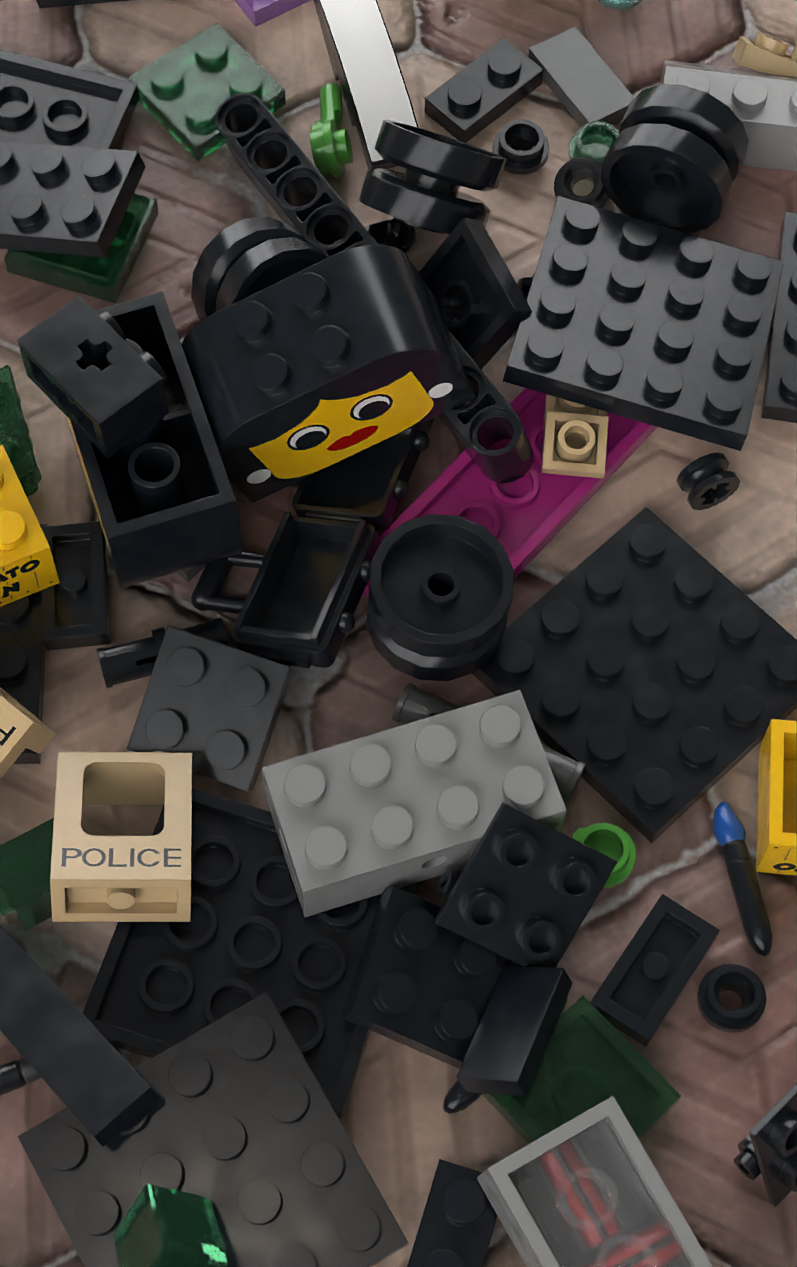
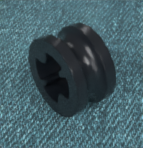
M717 452L702 456L687 465L678 475L677 483L681 490L690 492L687 501L692 509L703 510L716 506L730 497L739 487L740 480L735 472L727 471L729 462L723 453Z

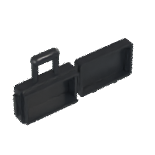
M434 418L301 480L292 500V506L297 516H292L291 512L284 513L267 553L243 551L236 555L206 563L192 593V605L200 611L213 610L239 614L233 627V639L239 649L288 666L310 668V666L330 667L335 662L346 633L350 632L355 626L354 614L367 582L370 581L371 561L381 544L377 532L386 531L390 527L401 499L405 498L410 492L408 482L421 451L425 450L429 445L428 434ZM232 566L259 569L246 599L219 596Z

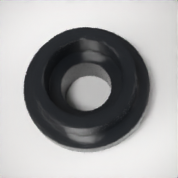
M518 119L508 122L497 133L493 141L492 152L507 159L505 171L512 174L525 175L536 172L545 165L549 156V142L539 125L529 120Z
M578 157L566 162L559 169L554 180L556 198L561 196L602 208L609 199L600 179L602 163L589 157ZM586 179L594 183L593 190L586 196H578L573 193L575 184L580 180Z
M722 964L711 969L703 977L697 992L698 1007L704 1019L716 1029L724 1032L737 1033L750 1029L759 1021L766 1007L767 997L762 981L753 971L738 964ZM726 990L734 991L741 997L743 1006L736 1010L727 1009L721 1004L719 994Z

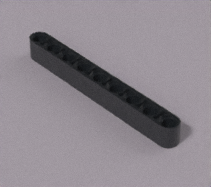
M248 93L235 94L227 98L219 106L215 114V124L233 158L283 222L289 224L309 243L315 245L328 257L359 246L379 245L258 97ZM449 331L476 399L465 407H455L438 415V417L486 477L498 483L514 482L522 478L530 470L533 462V449L523 425L514 409ZM503 439H511V442L506 447L499 450H489L494 443Z

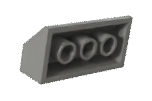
M664 60L661 84L685 85L707 92L729 106L741 120L749 141L742 163L743 166L797 172V78L777 76L754 70Z

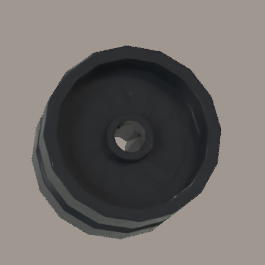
M660 84L642 90L630 102L620 124L619 135L612 141L602 164L600 179L607 196L623 213L639 220L687 234L707 229L720 217L729 195L731 182L736 179L745 158L749 141L744 125L729 106L707 92L685 85Z
M383 119L375 150L384 160L404 167L407 170L406 173L384 168L367 171L359 197L360 202L375 210L393 216L398 221L440 234H451L463 218L481 220L484 227H486L491 212L483 201L459 191V188L462 186L479 191L497 189L507 159L488 150L438 133Z
M268 216L244 218L221 230L203 249L192 277L191 298L197 316L202 321L208 316L328 258V256L315 245L309 243L299 232L285 222Z
M429 514L402 523L382 540L371 561L366 626L375 649L394 669L419 680L451 681L477 671L494 656L504 636L507 616L513 598L514 570L504 546L485 527L460 516Z

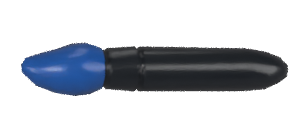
M721 802L714 811V835L717 842L723 848L727 872L748 942L757 954L766 957L770 954L773 936L753 862L744 843L746 831L729 804Z

